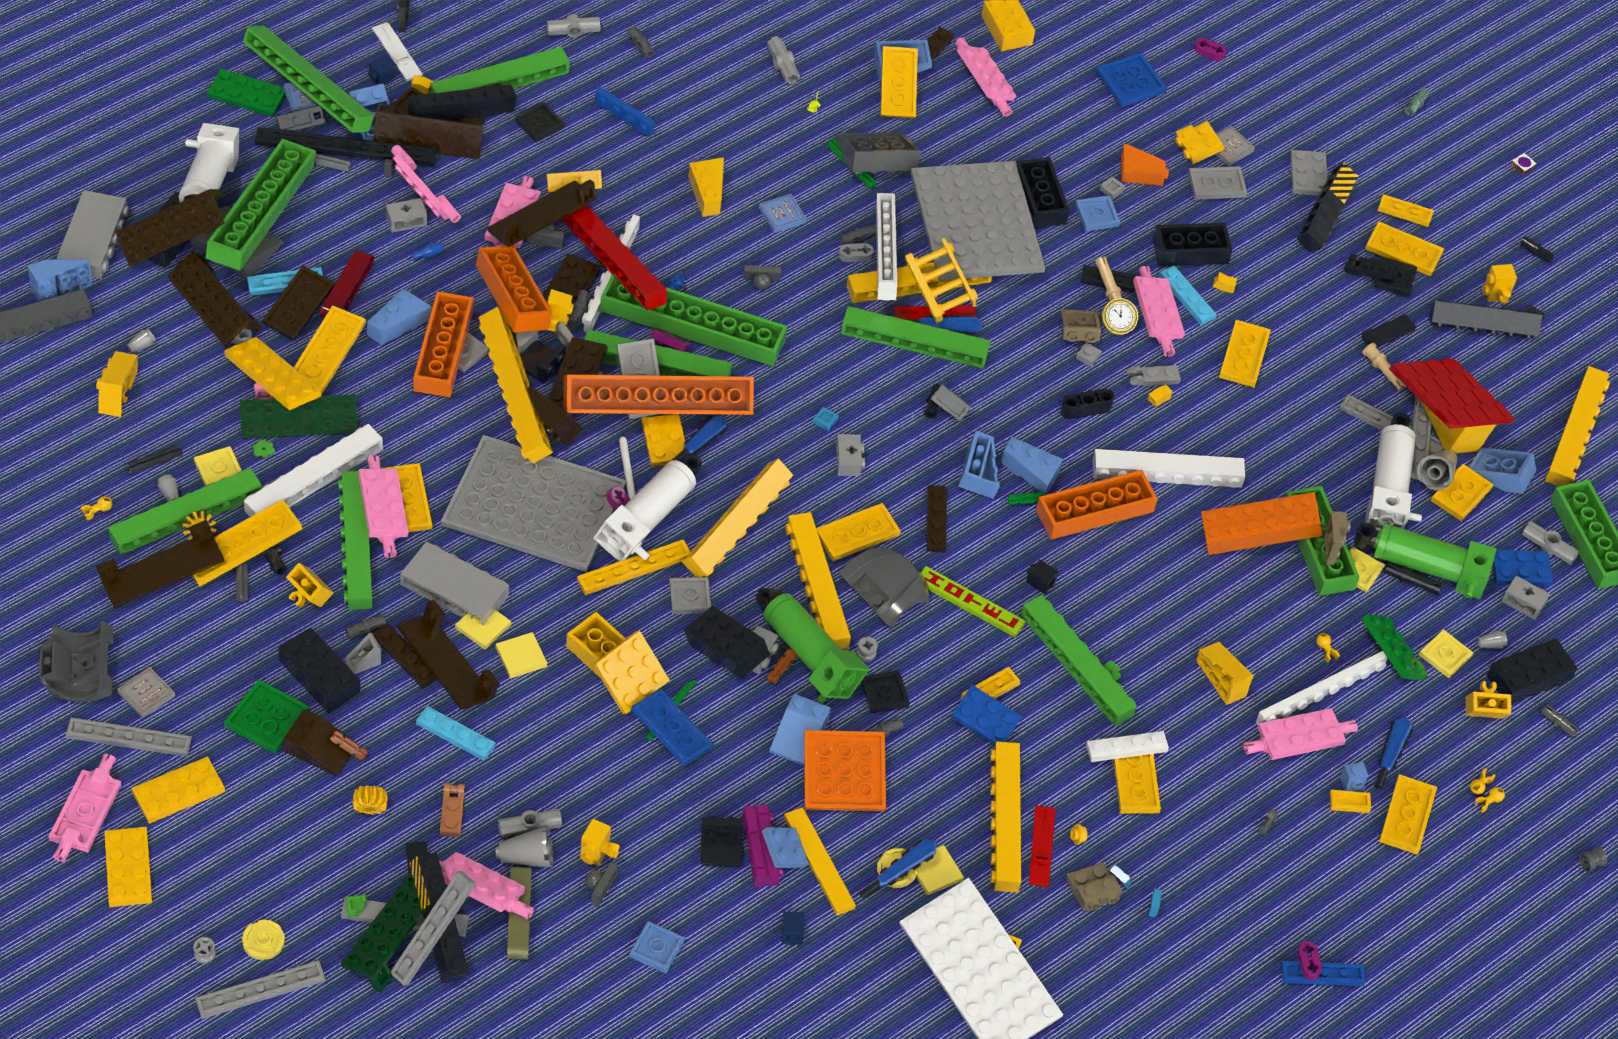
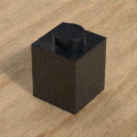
M1039 559L1035 565L1031 564L1028 568L1026 582L1046 594L1056 583L1059 571Z

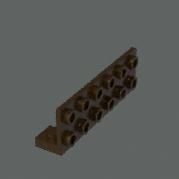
M379 103L375 112L374 141L436 148L438 154L480 159L482 132L486 118L468 116L466 122L407 115L396 113L397 106Z
M592 180L582 184L572 181L487 227V230L505 246L510 247L597 200L595 184Z
M206 190L117 231L116 234L128 265L133 266L223 225L224 220L216 200L222 197L220 190Z
M192 251L168 276V279L223 345L227 346L244 328L248 330L251 328L257 332L262 327L253 315L242 309L212 273L214 269L199 254Z
M207 519L188 527L192 539L122 569H118L115 559L97 565L96 569L113 607L117 608L225 561L214 539Z
M435 600L428 601L423 615L398 623L397 628L461 710L494 699L500 683L489 669L482 671L480 677L477 675L440 627L445 612Z

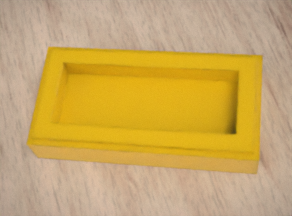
M1330 790V810L1358 813L1371 812L1370 793Z

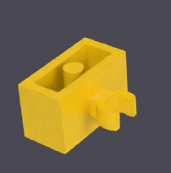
M1512 264L1491 266L1485 285L1482 287L1483 295L1486 296L1488 302L1500 301L1501 304L1508 303L1517 280Z
M551 289L546 301L552 311L548 330L556 332L557 324L561 322L565 326L567 325L569 319L567 314L571 315L574 306L571 303L572 295Z
M298 563L286 576L298 589V591L292 592L289 596V599L293 601L297 597L299 598L295 603L298 607H302L305 604L306 598L309 602L322 607L334 593L309 567Z
M1486 681L1480 683L1481 692H1472L1466 696V716L1504 719L1511 714V695L1494 693L1497 688L1496 682H1492L1490 684L1491 688L1488 689Z
M595 819L591 820L581 838L580 859L587 864L599 867L606 854L613 859L617 858L620 846L616 843H610L611 826Z

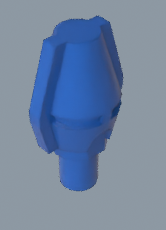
M442 242L429 243L420 248L419 251L413 252L412 256L414 260L421 257L431 258L435 257L445 248Z
M680 272L671 277L668 288L676 291L681 289L684 285V273Z

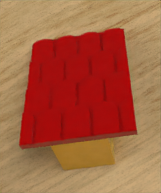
M1446 358L1441 361L1428 360L1427 362L1414 361L1411 363L1400 362L1389 367V370L1423 402L1424 409L1428 417H1430L1445 450H1452L1455 453L1479 451L1496 424L1512 423L1515 420L1503 404L1497 402L1490 392L1484 389L1470 372L1467 373L1455 359Z

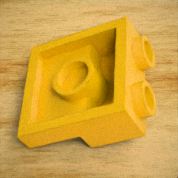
M1208 121L1194 128L1192 125H1189L1176 132V144L1178 147L1183 148L1185 158L1187 160L1190 159L1193 165L1224 150V145Z

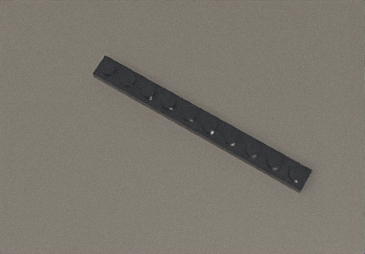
M258 127L255 137V145L276 148L280 141L285 139L313 149L316 153L383 161L390 159L395 162L393 159L395 156L391 150L395 145H400L416 165L433 167L437 154L436 148Z

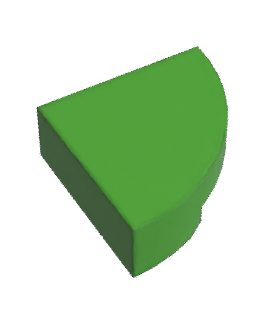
M366 894L345 897L348 919L358 916L364 910L367 902Z

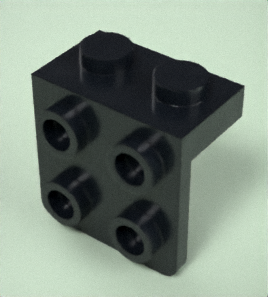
M537 340L534 341L520 355L525 372L543 383L562 364L566 354V346L559 343L552 350Z
M702 817V865L741 866L743 819L736 817Z

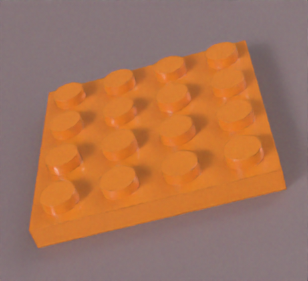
M804 730V810L885 811V732Z

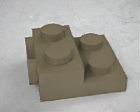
M1061 309L1060 317L1063 340L1070 342H1099L1101 326L1097 311Z
M1332 511L1324 532L1326 565H1334L1336 558L1340 556L1341 547L1346 542V532L1350 531V520H1347V512Z
M1104 862L1068 873L1066 876L1083 912L1096 910L1102 905L1114 904L1120 900L1122 890L1115 876L1110 875Z

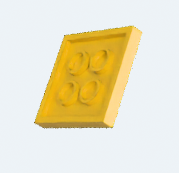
M635 631L592 664L622 714H627L631 711L633 705L650 696L670 681L640 631Z

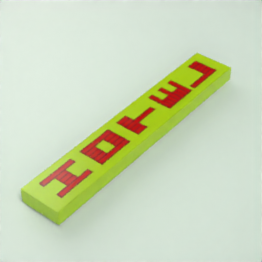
M927 566L922 570L921 574L924 576L928 584L927 588L931 592L1015 638L1024 627L1026 621Z

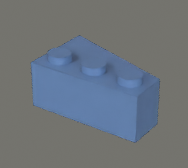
M403 288L367 321V335L381 345L402 336L403 332L417 329V326L424 322L428 323L432 306Z
M975 431L969 443L958 487L994 499L1000 487L997 479L998 468L995 463L994 437Z
M1011 437L1004 449L1001 463L1016 476H1021L1026 480L1028 486L1034 487L1039 492H1044L1047 495L1060 473L1063 459Z

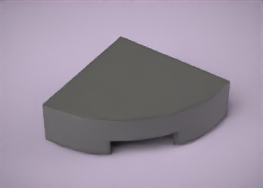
M385 159L384 177H391L393 161Z
M1273 808L1270 809L1266 815V820L1259 828L1260 834L1264 836L1267 834L1275 822L1278 811Z

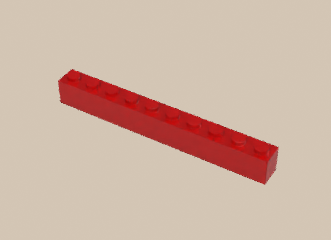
M586 205L561 219L647 311L666 304V296L668 295L666 287L657 280L656 276L649 272L648 268L639 261L637 256L630 252L629 248L621 242L619 237L612 233L611 229L594 214L592 209Z

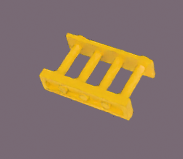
M945 238L941 239L943 248L919 259L917 257L914 258L912 253L905 256L906 263L937 324L943 321L942 314L945 313L944 311L968 300L975 307L977 306L976 299L978 298L974 288L970 289L953 255L955 251L951 242L947 243ZM947 254L951 263L927 274L921 273L919 269L921 265ZM953 269L958 276L957 279L936 289H929L927 285L929 280ZM957 286H963L966 294L942 305H937L935 299L938 295Z

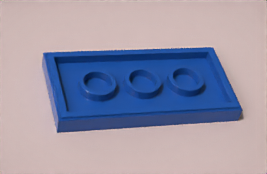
M662 689L636 703L631 708V711L683 766L711 750L714 745Z

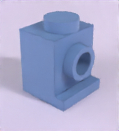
M1364 762L1345 765L1340 776L1344 790L1365 791L1364 785L1368 778V773Z

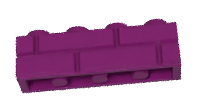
M766 804L745 806L742 818L754 887L778 885L780 877H783V868H775L762 834L766 827H771V824H773V813L768 811Z

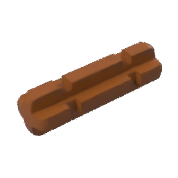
M788 649L784 653V657H781L774 666L773 672L771 671L767 675L769 682L776 684L779 676H782L789 667L790 661L796 658V653L793 650Z
M337 730L330 738L335 744L339 743V746L350 754H355V757L359 760H363L368 753L365 748H360L359 744L347 736L343 737V734Z

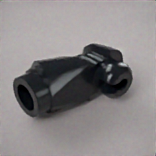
M278 544L268 548L264 556L268 558L271 570L277 575H281L286 571V566L279 557L283 550Z

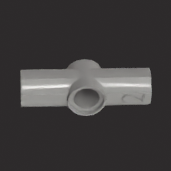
M572 14L563 20L547 21L548 36L567 34L571 38L581 36L582 33L600 32L601 29L599 17L580 18L578 15Z
M778 36L772 37L767 41V46L773 56L774 67L776 70H780L785 82L794 84L800 79V74L794 64L793 54L791 51H787L781 38H778Z
M1532 521L1529 522L1522 533L1523 536L1538 544L1541 551H1548V555H1555L1572 565L1580 552L1564 542L1558 532L1547 531Z
M559 809L542 812L527 810L521 816L498 820L501 838L521 835L548 826L549 829L562 827Z

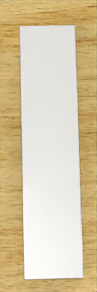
M388 22L372 27V30L393 62L397 64V68L406 81L413 80L414 75L423 76Z

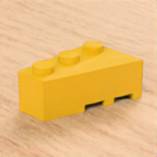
M724 157L689 163L688 178L702 217L720 214Z
M115 351L113 357L109 358L107 368L103 369L102 377L98 378L96 389H99L98 413L121 417L123 413L122 403H126L128 399L125 393L127 389H131L137 374L138 355Z
M1220 642L1199 650L1196 661L1225 704L1228 705L1245 698L1254 675Z

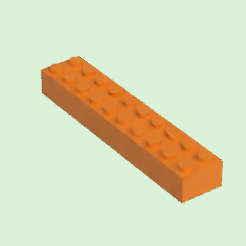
M563 375V409L568 413L753 415L754 377Z

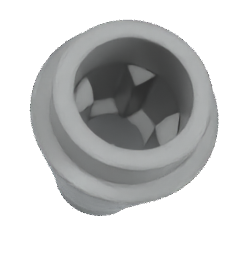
M148 328L142 329L126 346L133 354L152 346L156 339Z
M170 474L160 477L157 487L166 500L170 501L179 498L176 479Z
M1500 630L1478 637V646L1480 649H1503V647L1507 646L1505 631L1500 632Z

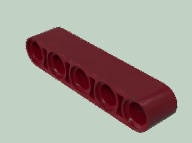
M355 250L324 302L320 318L324 319L332 305L347 311L373 266V255Z

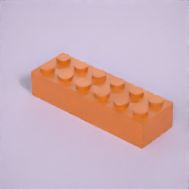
M514 245L510 247H480L476 267L514 333L548 330L552 311Z
M437 291L413 377L415 392L451 398L473 315V297Z
M1143 470L1040 496L1036 512L1050 540L1152 513L1155 510L1158 498Z
M1315 492L1201 511L1208 555L1322 536Z

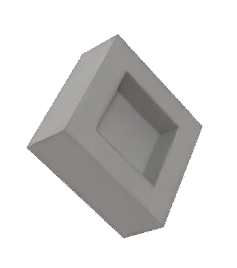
M1112 176L1100 186V191L1107 196L1110 195L1111 199H1115L1125 190V185Z
M1086 342L1077 353L1076 359L1092 367L1101 356L1102 351Z

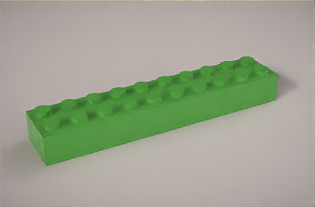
M282 139L223 219L224 224L219 226L207 241L206 259L241 271L314 168L316 151Z
M613 274L611 275L601 296V312L651 328L661 329L670 334L774 367L786 341L788 326L667 287L666 304L647 311Z

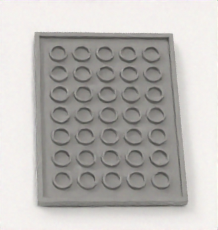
M1015 161L911 168V177L931 253L943 248L941 239L945 238L947 243L951 242L955 251L953 255L965 278L1045 272L1044 261ZM947 254L933 260L935 269L951 263ZM953 269L938 276V281L957 279L958 276Z
M483 435L441 519V526L587 572L599 546V543L593 537L603 523L614 513L613 508L606 499V493L609 489L617 486L624 490L627 480L552 456H546L532 463L528 458L525 459L520 451L522 447Z

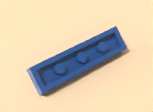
M599 86L595 90V103L600 107L605 108L648 137L654 134V120Z
M1282 961L1281 963L1282 983L1364 986L1366 983L1364 964L1321 962L1322 971L1320 976L1312 981L1302 975L1298 961ZM1310 964L1308 970H1311L1312 973H1315L1316 970H1312V967H1311V964Z

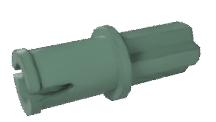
M1422 88L1416 96L1411 98L1410 104L1405 108L1407 115L1410 116L1411 114V116H1414L1415 112L1424 105V101L1429 95V91L1426 88Z

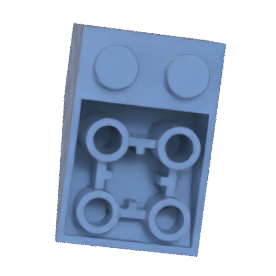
M384 84L348 93L349 96L374 115L370 130L360 132L363 140L374 141L375 112L379 103L390 105Z
M42 260L28 266L31 291L38 302L92 286L89 260Z

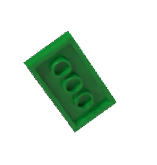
M220 69L207 91V98L271 117L275 116L286 96L282 86Z
M1366 614L1361 618L1403 679L1424 680L1428 676L1424 670V665L1416 659L1414 651L1404 642L1403 635L1395 629L1394 623L1389 617Z

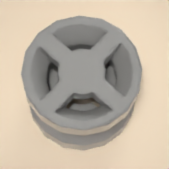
M871 637L860 639L857 655L862 661L869 662L875 659L878 648L876 640Z
M201 937L195 941L193 946L195 959L202 964L213 961L216 955L213 940L208 937Z

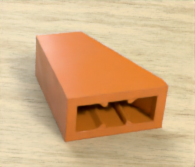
M1124 144L1121 154V182L1163 186L1164 179H1168L1169 169L1166 168V161L1133 146Z

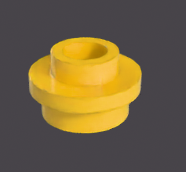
M1080 824L1074 825L1070 831V838L1074 844L1080 845L1087 839V829Z

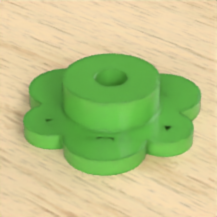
M260 440L258 444L253 445L256 457L262 456V458H267L268 455L275 453L272 442L267 443L266 440Z
M1108 661L1106 665H1103L1110 673L1112 671L1111 675L1115 681L1120 679L1119 665H1115L1114 661Z

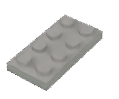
M654 339L616 345L621 375L660 376ZM628 414V419L657 414Z

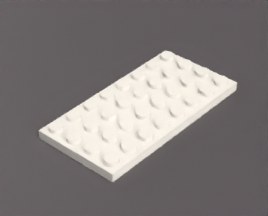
M969 878L899 922L977 1039H1029L1063 1017V1013Z

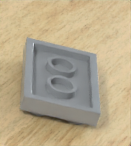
M1291 150L1292 193L1319 196L1327 181L1326 153Z
M1240 166L1189 168L1188 175L1195 200L1245 198L1247 196V189Z

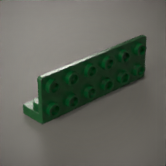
M356 395L321 396L291 410H288L275 398L240 400L242 438L354 433L357 430Z
M412 872L405 878L341 962L342 968L367 976L373 989L381 992L392 978L386 963L423 915Z

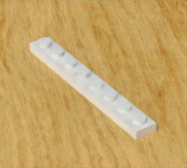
M633 215L631 220L627 221L625 225V233L620 235L619 239L629 249L639 230L640 216ZM607 268V272L601 276V285L595 289L594 300L591 299L589 302L588 313L585 312L583 315L582 323H584L585 332L588 329H593L601 312V296L612 275Z
M1381 651L1260 711L1256 724L1259 725V723L1277 720L1282 717L1286 718L1298 709L1303 710L1312 702H1319L1328 694H1335L1340 688L1349 687L1355 681L1365 679L1375 671L1383 670L1386 667L1388 657Z

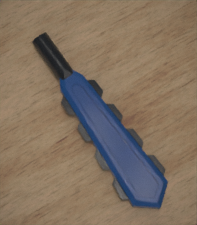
M926 315L925 318L904 319L966 335L976 334L983 326L979 319L972 315H964L963 317L958 315L946 317L943 315V321L938 324L932 315Z
M709 417L705 421V425H701L698 428V432H694L691 435V439H687L684 442L683 450L672 460L681 462L686 455L699 453L701 447L705 448L709 445V441L713 442L717 439V435H722L727 428L725 417Z
M1407 717L1395 719V722L1391 723L1389 729L1391 733H1388L1386 738L1387 744L1382 749L1384 755H1381L1378 761L1380 763V772L1374 784V787L1377 789L1382 788L1388 772L1396 767L1398 763L1396 759H1400L1403 753L1401 749L1406 747L1408 742L1406 739L1410 738L1413 732L1412 724Z
M924 839L916 842L911 850L907 849L902 853L900 859L892 861L889 868H883L876 881L859 892L860 897L865 899L880 887L895 884L899 877L904 878L910 870L915 871L921 867V863L932 860L937 853V841Z

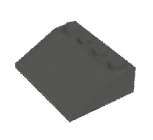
M901 132L836 133V139L845 164L855 174H862L863 172L877 174L879 171L910 173L911 168H919L921 150Z
M227 205L219 209L223 219L232 209ZM217 228L190 239L191 245L206 254L207 241ZM268 232L241 271L226 267L247 280L248 276H253L283 244V241Z

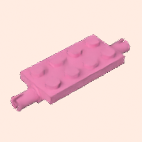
M965 38L957 39L955 42L958 47L957 52L986 96L990 98L994 106L998 107L1002 116L1007 117L1011 115L1013 110L1006 101H1013L1016 95L1013 92V88L1005 80V76L998 69L997 64L990 57L989 52L985 48L969 46Z
M395 145L391 150L395 156L393 159L397 163L395 168L406 182L419 194L437 217L441 216L444 220L449 218L453 223L459 221L461 215L444 195H439L436 198L414 172L417 168L415 162L400 145Z
M524 176L520 186L509 183L505 184L489 226L540 199L541 191L531 189L534 183L533 178L529 177L528 182H526L528 176ZM488 230L486 231L485 240L491 241L495 246H505ZM523 240L514 244V247L520 249Z
M1142 266L1139 268L1141 277L1135 276L1133 283L1149 337L1157 338L1159 344L1162 345L1164 356L1167 357L1168 354V357L1175 354L1172 340L1183 339L1185 336L1168 278H1154L1151 275L1150 267Z
M370 456L367 458L369 469H359L358 471L369 537H377L383 543L384 556L389 558L388 553H390V558L397 555L394 541L399 537H407L409 533L397 469H381L380 457L375 456L376 460L374 461V456Z
M1332 708L1259 723L1260 739L1244 742L1243 748L1246 755L1262 751L1263 753H1268L1271 760L1345 745L1346 739L1344 734L1357 732L1358 727L1355 720L1339 723Z
M104 754L98 768H95L93 771L82 769L49 834V841L59 844L53 855L55 860L59 861L62 858L61 862H65L71 848L89 852L122 786L121 781L113 779L109 774L116 761L114 756L110 755L107 758L108 754Z
M457 852L445 861H439L446 885H449L457 871H463L476 883L468 896L499 912L504 910L510 913L514 912L525 919H529L533 914L534 908L532 906L530 907L519 901V897L524 894L525 886Z

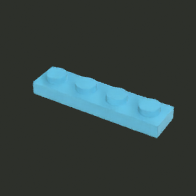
M1175 266L1159 273L1160 278H1168L1172 293L1200 325L1216 318L1217 314Z
M321 267L310 268L323 276ZM298 270L248 276L247 282L250 296L283 292Z
M429 706L424 709L416 720V725L483 761L487 759L495 748L496 742Z

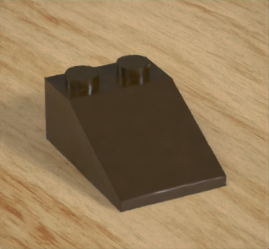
M529 386L527 390L540 421L546 426L544 430L558 444L561 445L563 442L570 446L583 428L567 411Z
M303 709L283 738L285 753L337 777L352 756V754L341 748L339 743L335 744L330 740L336 730L341 731L323 717L306 709Z

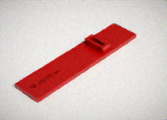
M972 305L955 306L944 311L945 313L942 314L946 317L951 315H958L959 317L972 315L976 317V310ZM894 306V316L899 319L925 318L926 315H932L928 306Z
M1035 806L1028 885L1049 888L1056 808Z

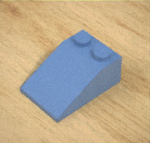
M927 40L876 41L874 59L879 81H881L883 46L918 48L917 73L932 68Z
M1483 447L1480 448L1469 467L1493 483V486L1505 492L1520 494L1525 492L1537 470L1533 453Z
M793 694L769 752L804 766V730L824 731L829 721L831 708Z

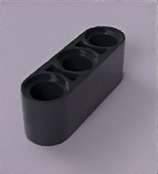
M1099 389L1066 395L1062 401L1060 414L1066 419H1074L1107 413L1112 408L1114 393L1109 389Z

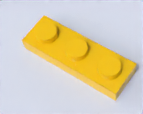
M601 170L546 174L548 192H554L572 181L582 184L592 180L595 184V189L602 188Z
M1384 194L1378 208L1379 212L1426 227L1429 226L1434 211Z
M1007 667L975 686L996 699L1019 686L1020 680ZM966 690L965 692H963V693L961 694V698H962V699H963V697L965 696V694L967 693L968 690Z

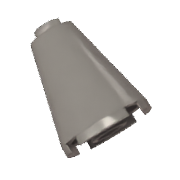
M1443 450L1425 456L1417 467V475L1420 482H1423L1428 489L1436 491L1448 487L1453 481L1458 460L1456 453L1452 450Z
M541 827L499 842V846L496 847L497 859H500L501 863L545 868L553 867L551 864L553 862L552 839H547V834H551L549 827Z

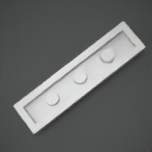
M1164 731L1087 741L1086 744L1091 762L1168 752L1169 748Z

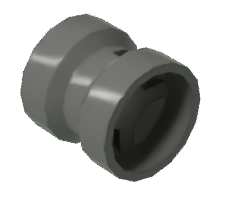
M1595 847L1590 852L1581 853L1579 855V862L1586 872H1590L1596 867L1606 865L1607 856L1601 847Z

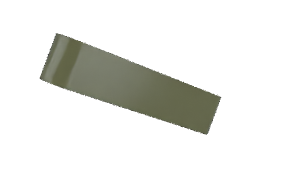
M511 867L510 879L525 886L524 894L519 897V901L530 906L532 868ZM509 912L507 959L528 960L530 918L525 919L514 912Z

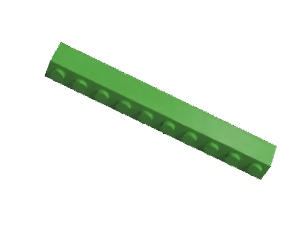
M264 25L247 27L243 43L351 132L358 133L370 130L374 118L372 113Z

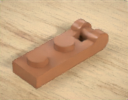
M444 783L440 836H461L465 784L457 786L451 785V783ZM450 793L458 794V797H450Z

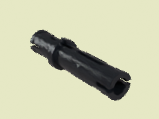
M1390 562L1384 574L1400 579V582H1408L1436 595L1439 594L1442 583L1409 571V568L1405 567L1404 569Z

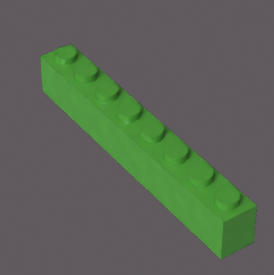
M558 47L430 83V94L511 84L514 89L569 73L570 61L563 48Z
M850 306L847 307L841 331L843 335L979 368H984L991 342L984 338Z
M589 329L584 339L606 344L608 349L603 363L619 366L616 345L637 341ZM655 345L660 376L731 377L732 363Z
M251 468L242 470L228 478H223L216 483L206 485L192 493H187L180 498L170 500L163 505L153 507L144 513L108 527L109 538L118 554L123 555L187 528L183 527V523H190L186 516H190L193 519L192 512L194 511L198 517L201 511H204V518L208 514L213 517L244 504V500L249 495L255 494L262 489L261 483Z
M358 471L342 472V479L338 480L339 491H343V495H339V507H343L344 510L340 511V522H344V526L341 527V538H345V542H341L342 554H346V558H342V568L347 570V574H343V586H347L348 590L344 591V603L348 602V610L372 609L369 535Z
M1040 595L1025 603L1022 608V618L1109 721L1116 727L1134 717L1137 707L1135 701L1124 692L1121 684L1113 679L1110 671L1101 665L1098 657L1090 652L1086 643L1078 638L1074 629L1069 627L1064 621L1063 616L1055 611L1051 602L1046 600L1043 595Z

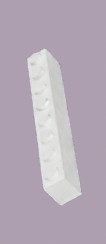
M877 193L878 300H896L895 194Z
M369 424L358 428L354 433L342 438L335 445L327 447L317 456L311 457L304 464L296 466L291 472L280 476L273 483L265 485L255 494L249 495L244 500L246 514L251 517L282 499L288 507L293 506L341 476L342 472L351 470L367 460L368 457L383 450V438Z
M1095 449L1092 460L1093 478L1102 480L1143 470L1149 482L1236 488L1242 487L1245 479L1244 458Z

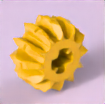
M194 511L192 512L194 518L191 519L190 516H186L190 523H183V527L188 528L206 519L209 521L212 516L208 514L204 518V511H201L198 517ZM214 520L208 522L210 526L216 524ZM210 527L212 532H216L215 528ZM186 529L183 531L184 535L190 534L189 529ZM191 534L188 536V540L192 539Z
M375 785L360 786L353 794L354 809L358 813H365V815L380 814L386 810L387 791Z

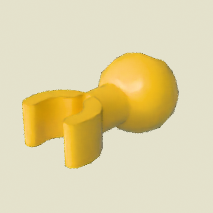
M103 496L93 506H82L81 510L83 513L89 512L85 514L86 520H91L94 517V513L100 510L104 512L110 510L112 500L107 496Z
M1326 633L1318 635L1316 643L1324 649L1326 653L1325 661L1327 663L1330 662V655L1334 656L1335 660H1338L1340 654L1332 649L1330 645L1331 637Z
M1486 768L1483 769L1480 779H1475L1470 783V791L1476 795L1482 794L1485 791V784L1492 783L1495 778V774L1491 777H1485Z
M1494 787L1490 790L1487 797H1478L1475 800V805L1485 803V806L1481 808L1483 813L1492 802H1501L1505 797V793L1500 787Z

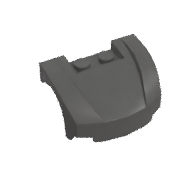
M878 547L867 550L851 560L839 572L846 582L862 596L878 616L891 628L896 625L902 614L913 605L918 603L929 604L928 584L924 576L908 559L888 548Z
M101 621L99 626L93 631L73 633L53 625V632L48 642L42 644L39 658L40 679L49 693L56 698L71 702H91L111 696L112 677L107 675L108 646L113 645L114 628L105 621Z

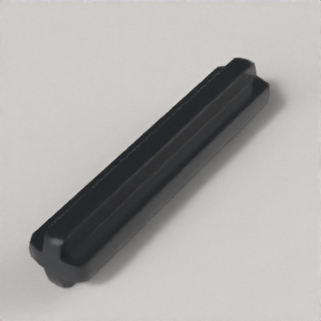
M179 445L132 461L126 464L129 474H133L182 455V450Z

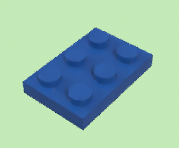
M1496 550L1492 565L1495 585H1510L1514 578L1518 576L1534 586H1552L1553 579L1548 551Z
M972 684L951 718L995 746L996 742H1006L1022 716Z

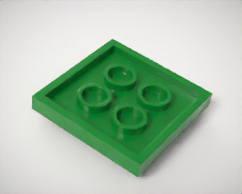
M258 679L225 720L224 727L276 754L284 744L283 738L303 709L308 711L310 709L308 705Z

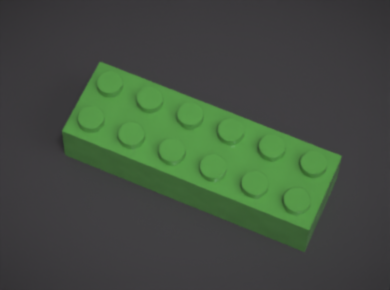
M1590 480L1556 487L1550 501L1575 548L1580 551L1579 555L1597 589L1618 585V531Z
M1317 486L1287 491L1285 497L1315 492L1322 536L1297 540L1319 596L1355 590L1360 576L1346 543L1341 547L1340 556L1336 558L1334 565H1326L1324 532L1332 509L1323 487Z

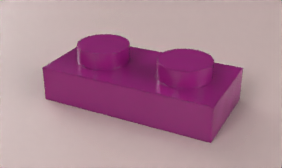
M661 329L653 330L650 336L655 339L656 343L669 345L674 350L684 352L688 351L691 343Z

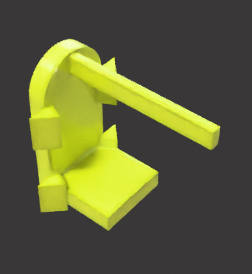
M818 91L816 100L811 101L807 107L808 111L813 113L817 112V108L820 107L817 101Z

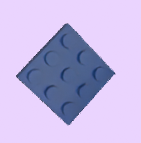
M1142 53L1096 68V73L1121 107L1166 93L1167 87Z

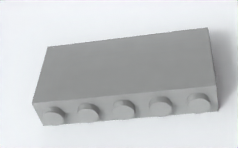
M83 190L57 260H89L91 277L102 279L104 272L108 270L109 258L113 257L114 245L118 244L119 241L116 232L124 228V219L129 215L130 207L127 206V199Z
M429 542L422 546L400 573L402 586L430 601L435 600L439 606L462 618L470 612V614H473L471 619L474 616L479 617L481 625H484L495 610L498 611L509 597V584L504 580L491 576L487 571H482L474 567L470 562H465L457 558L456 555L448 553L439 546L432 545Z

